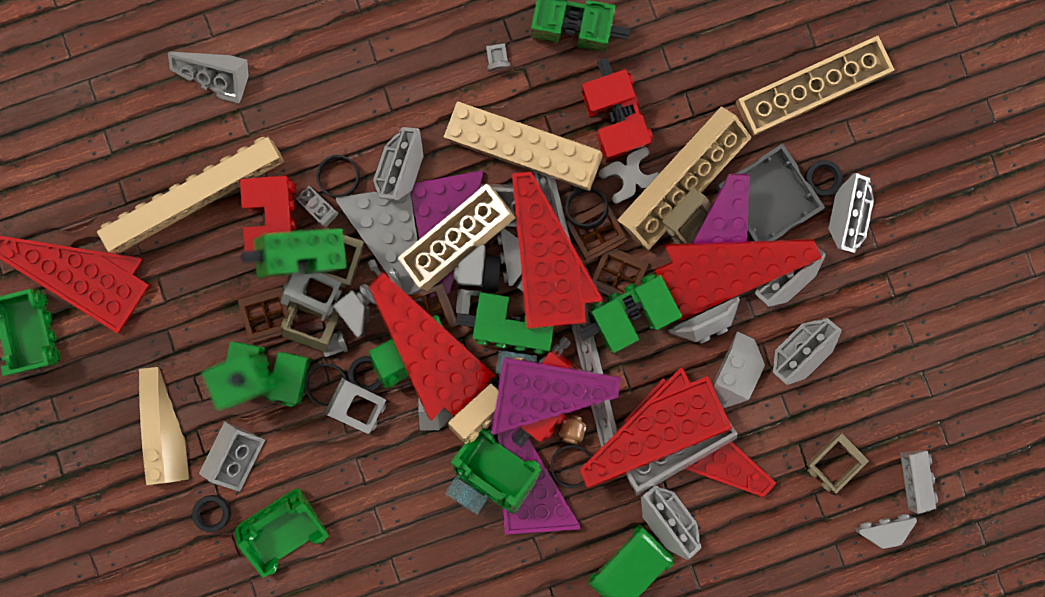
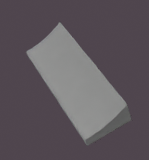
M731 425L732 430L630 471L625 475L638 496L737 439V432Z

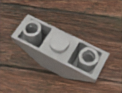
M310 186L303 190L296 199L324 227H327L339 214Z
M503 228L497 236L498 243L503 245L504 252L500 253L501 263L506 264L507 270L503 272L504 282L509 283L510 287L515 284L522 274L519 240Z
M909 514L898 515V519L883 518L876 524H872V522L861 523L860 527L855 528V530L869 541L885 549L902 545L917 521L915 517L909 516Z

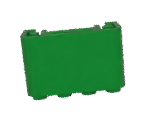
M27 289L0 296V339L4 352L2 361H6L5 365L1 366L3 376H13L57 365L58 360L61 359L60 352L55 346L56 334L50 325L52 317L46 308L47 297L40 290Z

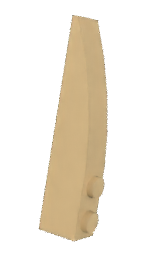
M160 368L139 369L140 422L146 485L188 480L190 476L186 440L180 429L178 418H176Z

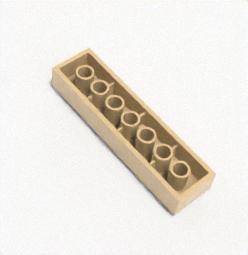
M876 36L738 99L736 105L751 137L889 75L894 71V68L879 36Z
M458 101L444 135L448 142L587 191L591 189L603 157L600 150Z
M720 107L617 220L633 239L647 250L666 232V226L662 221L693 187L701 193L752 138L737 116Z

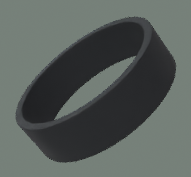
M332 155L320 163L316 179L323 192L337 198L353 193L359 184L360 175L357 166L351 159L343 155ZM336 158L348 160L356 170L354 186L348 192L339 195L327 192L320 182V172L323 166L328 161Z
M591 187L590 191L577 188L568 196L565 210L569 221L575 227L590 230L600 226L605 221L608 215V203L605 195L597 188ZM595 193L605 202L603 215L597 221L589 224H582L573 220L569 215L571 201L579 194Z
M321 364L314 367L308 373L305 380V390L308 397L314 403L328 406L329 404L317 401L310 393L309 379L312 373L322 366H331L339 370L345 379L348 380L340 367L333 364Z
M565 445L554 453L551 459V472L559 484L570 488L579 487L585 484L584 480L578 484L570 485L561 482L555 476L553 471L554 459L561 450L569 447L581 449L588 455L589 460L591 456L584 448L578 445Z

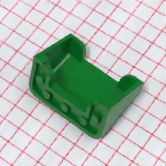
M488 428L482 429L478 437L474 441H469L466 445L464 444L451 461L452 469L465 482L515 515L542 472L541 466L534 460L523 461L498 444L491 430Z
M299 488L291 490L247 518L235 529L237 546L263 578L277 571L279 559L310 540L312 544H320L329 537L324 525Z
M639 524L634 529L633 538L629 537L628 541L602 568L598 569L599 574L593 573L587 581L602 597H639L664 569L667 571L673 566L674 562L672 560L674 556Z

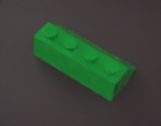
M437 315L433 316L432 318L443 327ZM392 339L369 351L374 372L385 389L409 377Z

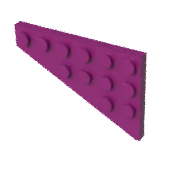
M483 171L414 183L411 197L419 239L479 191ZM455 269L438 282L443 283L446 294H450ZM435 293L430 294V297L436 296Z
M749 174L728 175L725 184L718 193V197L706 215L702 226L699 228L693 243L747 241Z
M504 357L492 434L618 398L621 377Z
M521 427L499 432L498 444L525 462L526 460L536 461L542 470L515 515L503 508L505 535L580 529V524L529 438L522 448L512 441L521 430Z

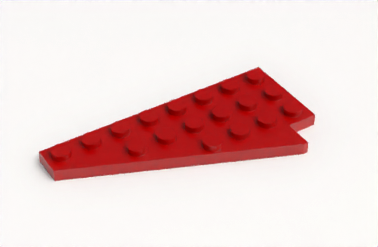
M532 172L513 173L527 329L586 323L584 304L602 302V297Z
M0 236V259L117 334L121 332L150 286L135 276L136 271L144 261L142 258Z
M814 239L667 244L665 247L672 262L656 268L655 271L657 275H661L682 315L679 318V321L822 259Z
M381 272L369 286V289L427 417L432 421L443 407L455 417L480 394L495 374L390 278Z
M683 367L680 368L580 469L587 489L732 430L709 377L706 376L690 383Z
M662 378L624 421L627 422L667 381ZM733 442L728 443L685 468L691 472L764 497L776 484Z

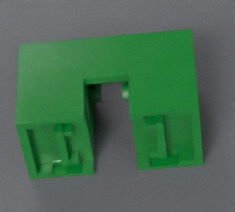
M230 341L226 362L245 353H261L263 356L265 348ZM278 352L274 372L269 371V374L272 373L276 379V389L261 396H265L266 400L273 402L280 400L282 405L290 407L302 403L305 392V380L309 373L312 358Z

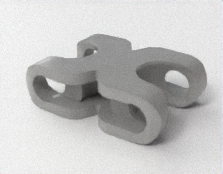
M647 147L629 154L626 159V165L616 161L598 172L599 177L602 179L615 176L622 181V189L612 197L614 204H619L631 198L636 192V186L641 190H645L660 174L656 172L651 175H645L639 169V162L649 154Z

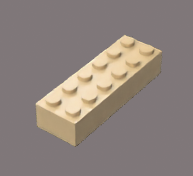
M486 184L399 256L398 259L417 286L428 291L454 270L463 259L480 245L488 242L516 217L496 190Z

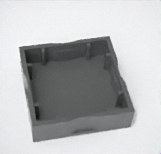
M783 143L736 173L749 174L747 236L750 241H775L787 231L825 208L811 185L802 177L797 164ZM725 181L715 187L718 192L725 184Z

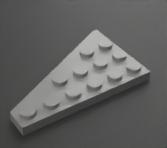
M377 191L337 197L336 202L388 276L392 277L389 270L394 267L400 275L402 290L407 295L421 290L398 259L399 256L418 241L411 192L398 200L381 199L378 197ZM418 298L414 301H422V298Z

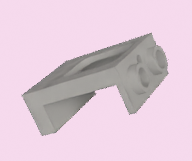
M298 265V272L293 273L283 293L281 303L288 306L290 300L323 314L321 321L324 322L326 315L330 316L334 309L333 301H338L342 291L339 290L341 282L321 273L305 274L306 266ZM308 279H315L333 288L327 303H321L302 293Z
M342 377L325 413L369 434L377 426L378 421L376 419L378 415L382 414L386 408V399ZM356 395L376 403L366 424L346 414Z

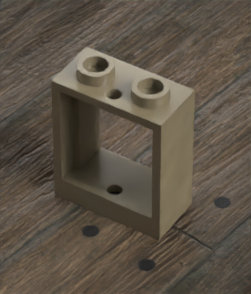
M693 187L662 221L666 226L665 231L676 244L693 243L712 204L705 195ZM699 208V210H698V211L688 220V222L678 231V229L687 221V219Z
M343 235L344 244L356 247L347 279L328 273L321 274L341 282L340 287L346 288L347 285L352 286L365 242Z
M291 302L288 308V313H290L288 319L284 318L281 324V329H283L282 337L326 352L340 320L339 312L333 309L330 316L326 315L325 319L329 321L322 338L318 339L291 328L299 310L321 318L323 314L296 302Z
M838 432L806 465L809 467L807 470L809 474L815 479L818 477L823 482L821 486L827 492L837 493L869 460L842 433ZM838 443L856 462L832 484L815 464Z

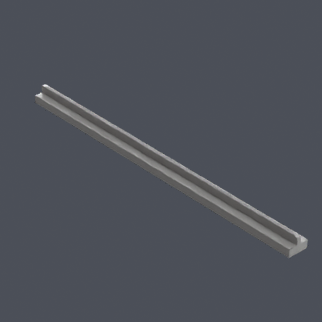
M534 172L537 183L570 240L556 180ZM584 304L586 323L571 325L582 371L603 374L594 336L583 341L578 330L591 324L587 306ZM610 400L591 405L601 448L617 433Z

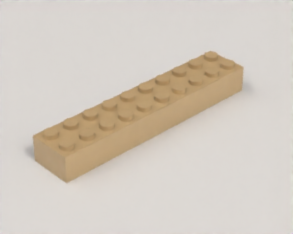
M260 137L254 141V145L250 147L244 146L237 150L238 154L222 158L220 160L221 163L204 168V172L200 175L194 174L186 179L187 182L181 185L175 184L169 188V192L165 194L159 193L152 197L153 201L137 205L135 207L136 210L119 215L118 220L113 223L109 221L101 226L102 229L98 230L97 233L107 251L119 254L239 188L240 179L257 178L284 163L285 161L275 143L269 137Z

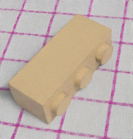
M492 384L486 387L448 422L449 428L465 445L469 441H474L478 437L479 432L483 428H488L493 422L498 390Z

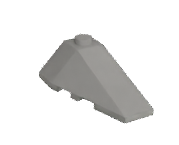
M185 52L168 53L171 71L189 81L193 79L202 84L201 87L207 90L209 88L216 92V96L221 99L235 103L241 102L249 76L246 59L231 55Z

